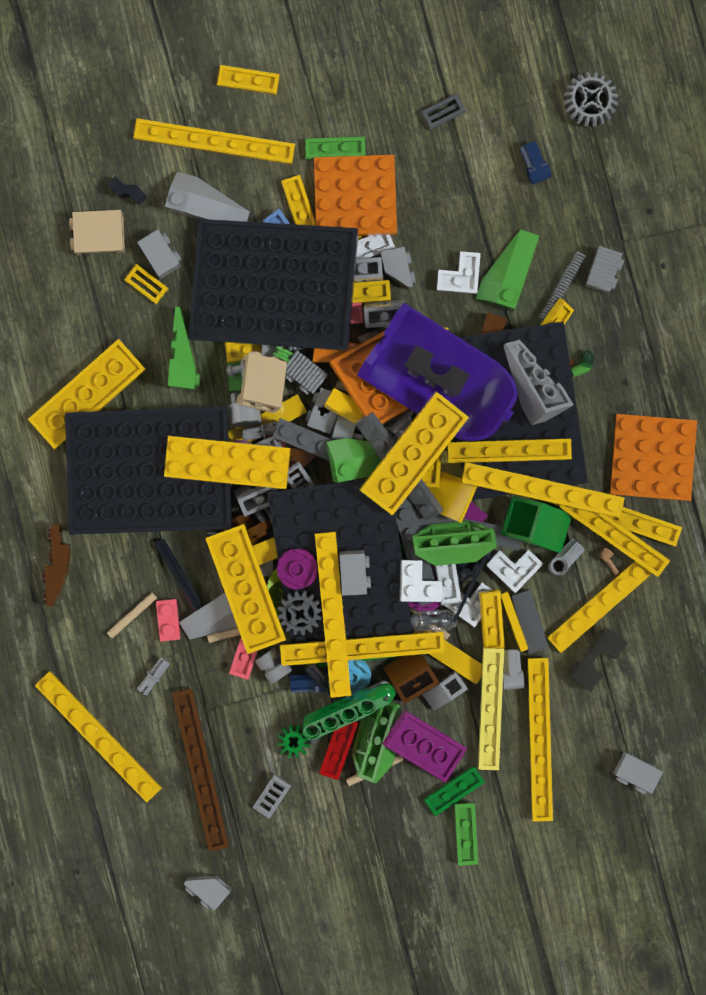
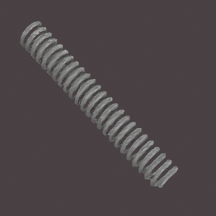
M579 251L573 255L574 258H572L569 266L565 269L566 272H564L561 280H559L560 283H557L558 285L554 288L555 291H553V294L549 297L550 299L546 302L547 305H545L542 313L538 316L542 322L546 318L544 316H547L548 311H551L553 308L549 304L554 306L558 298L562 299L561 296H564L562 293L565 294L566 288H569L567 285H570L571 280H573L572 277H575L574 274H577L575 271H578L579 266H581L580 263H583L581 260L586 258Z

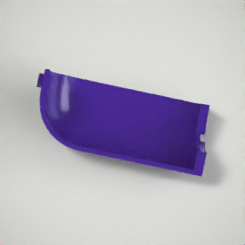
M405 303L395 313L383 333L385 335L379 344H376L357 376L417 414L433 394L438 392L469 417L454 436L469 441L490 437L498 430L503 421L507 423L514 413L511 411V408L517 399L516 384L502 365Z

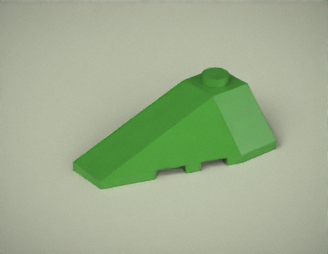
M520 229L482 279L475 299L514 312L539 235Z
M175 307L173 325L175 339L172 340L171 344L172 355L174 356L173 359H170L168 386L171 389L196 391V386L200 385V374H197L181 308Z
M344 438L326 442L333 482L368 477L382 461L368 441Z

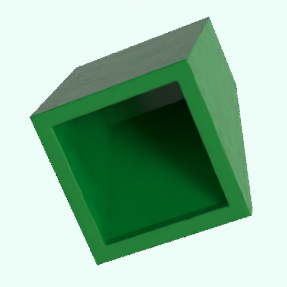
M512 496L501 535L561 553L572 516L547 504Z

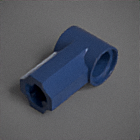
M536 141L520 147L519 150L527 166V175L532 185L552 177L547 162L543 160Z
M309 674L290 675L291 693L313 691V693L326 692Z

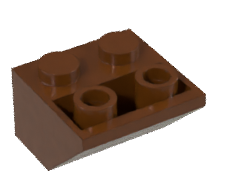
M422 654L402 656L383 668L404 704L439 684Z

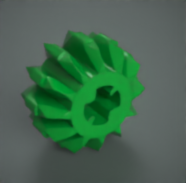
M289 724V732L283 727L282 732L285 736L282 734L277 736L278 739L284 740L278 742L277 746H284L280 751L281 754L287 750L289 751L287 754L288 758L291 757L292 752L295 753L296 759L299 758L298 751L305 755L306 750L303 747L310 748L311 746L309 743L304 742L311 739L304 737L303 731L299 732L300 724L297 725L296 730H293V725ZM291 736H293V738H295V736L298 738L297 746H295V744H293V746L289 744L291 741Z

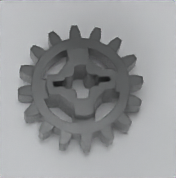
M295 590L294 596L288 593V600L284 598L281 600L284 606L280 605L278 607V610L282 611V613L278 614V618H283L281 626L287 625V632L293 629L294 635L298 631L305 635L306 629L311 633L313 631L312 626H319L316 620L322 619V615L317 614L322 611V607H317L319 599L313 601L314 594L308 597L306 596V590L303 591L302 595L299 594L298 590ZM295 600H303L299 603L294 602ZM310 605L312 606L314 611L313 616L311 613H309L308 610ZM286 609L291 613L290 620L287 617ZM303 609L304 615L300 614L299 616H297L296 612ZM302 622L306 623L305 625H297Z

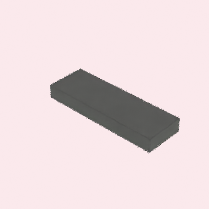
M531 590L511 595L518 621L528 646V653L531 654L549 648Z

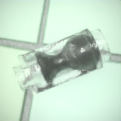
M450 610L415 611L411 616L412 627L415 631L451 630L457 625V621L455 623L452 622L455 613Z

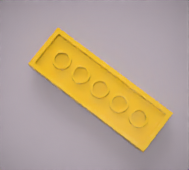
M118 339L28 420L56 450L66 441L65 413L100 411L146 369Z
M435 392L359 490L393 516L469 417L438 392Z
M168 436L164 477L287 489L291 448Z
M243 524L205 538L247 654L285 641L283 629L245 525Z

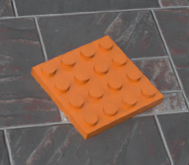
M394 155L314 157L316 226L358 228V236L397 235Z
M385 331L330 361V366L362 415L366 416L374 412L382 425L410 410L357 376L366 358L385 335L383 334Z
M616 414L609 494L691 501L697 420Z

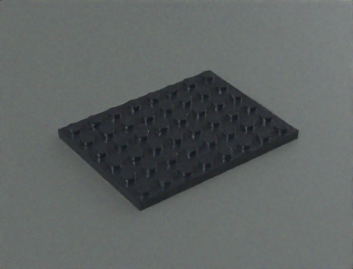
M199 219L188 339L194 341L348 351L359 229Z
M564 321L461 337L460 339L502 365L512 378L504 345L520 340L536 357V363L543 370L546 368L550 372L548 376L554 383L561 384L573 403L572 407L551 419L531 425L521 407L517 393L516 402L511 408V411L514 413L507 423L505 421L502 422L493 435L477 441L457 438L458 442L571 439L572 459L467 463L570 486L588 483ZM461 463L462 472H463L465 463ZM477 486L472 500L511 494Z
M227 406L65 413L69 535L232 529L230 483L164 477L168 436L229 442Z
M369 477L268 492L278 561L283 553L295 548L307 550L317 561L315 533L336 532L342 594L340 551L365 550V556L369 555L370 568H366V576H370L371 588H367V594L342 596L346 639L413 634L409 603L407 601H400V563L402 555L396 515L394 513L392 516L359 490ZM317 572L316 579L311 585L297 590L301 595L306 590V596L308 597L314 594L313 601L319 599L317 607H322L319 573ZM282 583L284 599L288 600L287 594L290 593L294 596L295 589L288 588ZM295 600L294 602L299 603L303 600ZM310 605L308 610L309 613H311L313 616L314 611L312 606ZM286 609L287 617L290 620L291 613ZM301 609L300 611H297V612H296V615H297V616H299L300 614L304 615V614H303L304 610ZM322 611L317 613L322 615L321 620H316L319 626H312L313 631L311 633L308 629L305 630V635H302L301 631H298L296 635H294L293 629L289 631L291 644L325 641ZM302 622L297 625H305L306 623Z

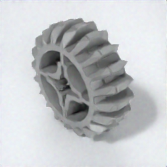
M586 72L585 78L579 74L578 80L573 78L571 80L572 85H567L566 89L569 92L564 93V97L567 98L564 101V105L570 106L566 109V113L573 112L570 118L578 117L577 124H580L582 120L585 121V127L588 126L589 122H591L592 127H595L597 121L602 125L604 119L609 120L611 118L610 114H614L616 111L613 107L618 105V102L614 100L618 98V94L612 93L616 90V87H609L612 82L610 79L607 82L603 81L605 75H602L600 79L597 78V72H594L593 77L590 76L589 72ZM594 85L598 88L595 90H590L587 87L584 88L583 86ZM576 91L580 93L579 96L583 101L579 107L575 102ZM603 92L607 100L605 109L601 106L602 103L599 100ZM596 95L594 101H590L586 104L588 98L594 97ZM586 109H592V110H594L595 112H598V113H597V114H587V113H585L584 111H585Z

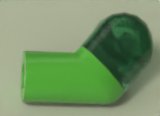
M590 350L583 351L581 363L571 368L573 377L590 371L595 360L594 354Z

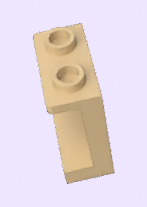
M121 210L72 212L73 218L69 219L70 230H73L74 238L70 239V246L76 255L101 252L125 253L124 218Z
M249 352L242 359V362L245 363L242 390L237 396L236 404L275 413L282 406L287 362L281 361L278 357L262 356L259 352Z

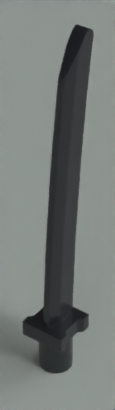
M493 550L482 557L479 565L480 570L473 577L452 622L455 623L486 560H491Z

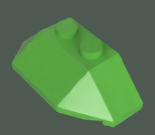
M472 521L430 524L418 534L412 536L415 555L435 566L477 562L497 547L494 529Z
M390 702V704L375 710L374 713L361 720L352 749V756L359 778L377 783L393 765L396 753L385 747L382 743L401 715L399 704Z

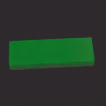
M473 765L424 798V801L434 816H437L483 785L485 781Z

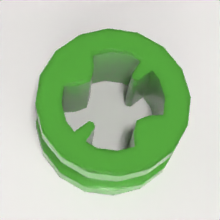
M276 346L277 351L273 352L272 355L289 362V356L293 353Z

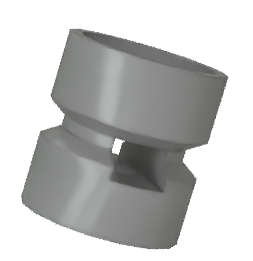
M277 646L255 661L261 670L266 671L265 677L270 684L275 683L292 671L289 665L282 666L281 652Z

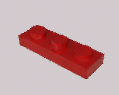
M355 721L333 732L319 774L339 780L358 722Z

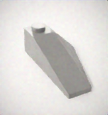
M181 172L176 173L165 204L167 211L196 219L247 222L250 211L198 177Z
M520 340L504 345L521 407L531 425L545 422L573 406L572 401L561 384L554 383L548 376L550 372L546 368L543 370L536 363V357Z
M225 593L179 622L189 639L238 628Z

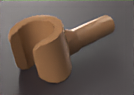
M604 547L599 553L600 558L609 565L615 575L619 574V571L610 560L614 554Z

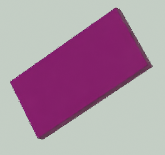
M405 709L382 743L385 747L445 783L467 750L462 744Z

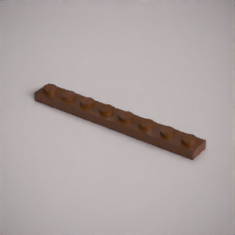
M193 688L174 692L172 695L208 850L211 852L228 848V838Z

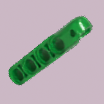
M381 684L372 689L360 690L351 696H347L309 713L303 718V734L306 738L314 740L374 713L375 710L390 704L396 691L391 684ZM385 696L389 697L388 700H384L383 698Z

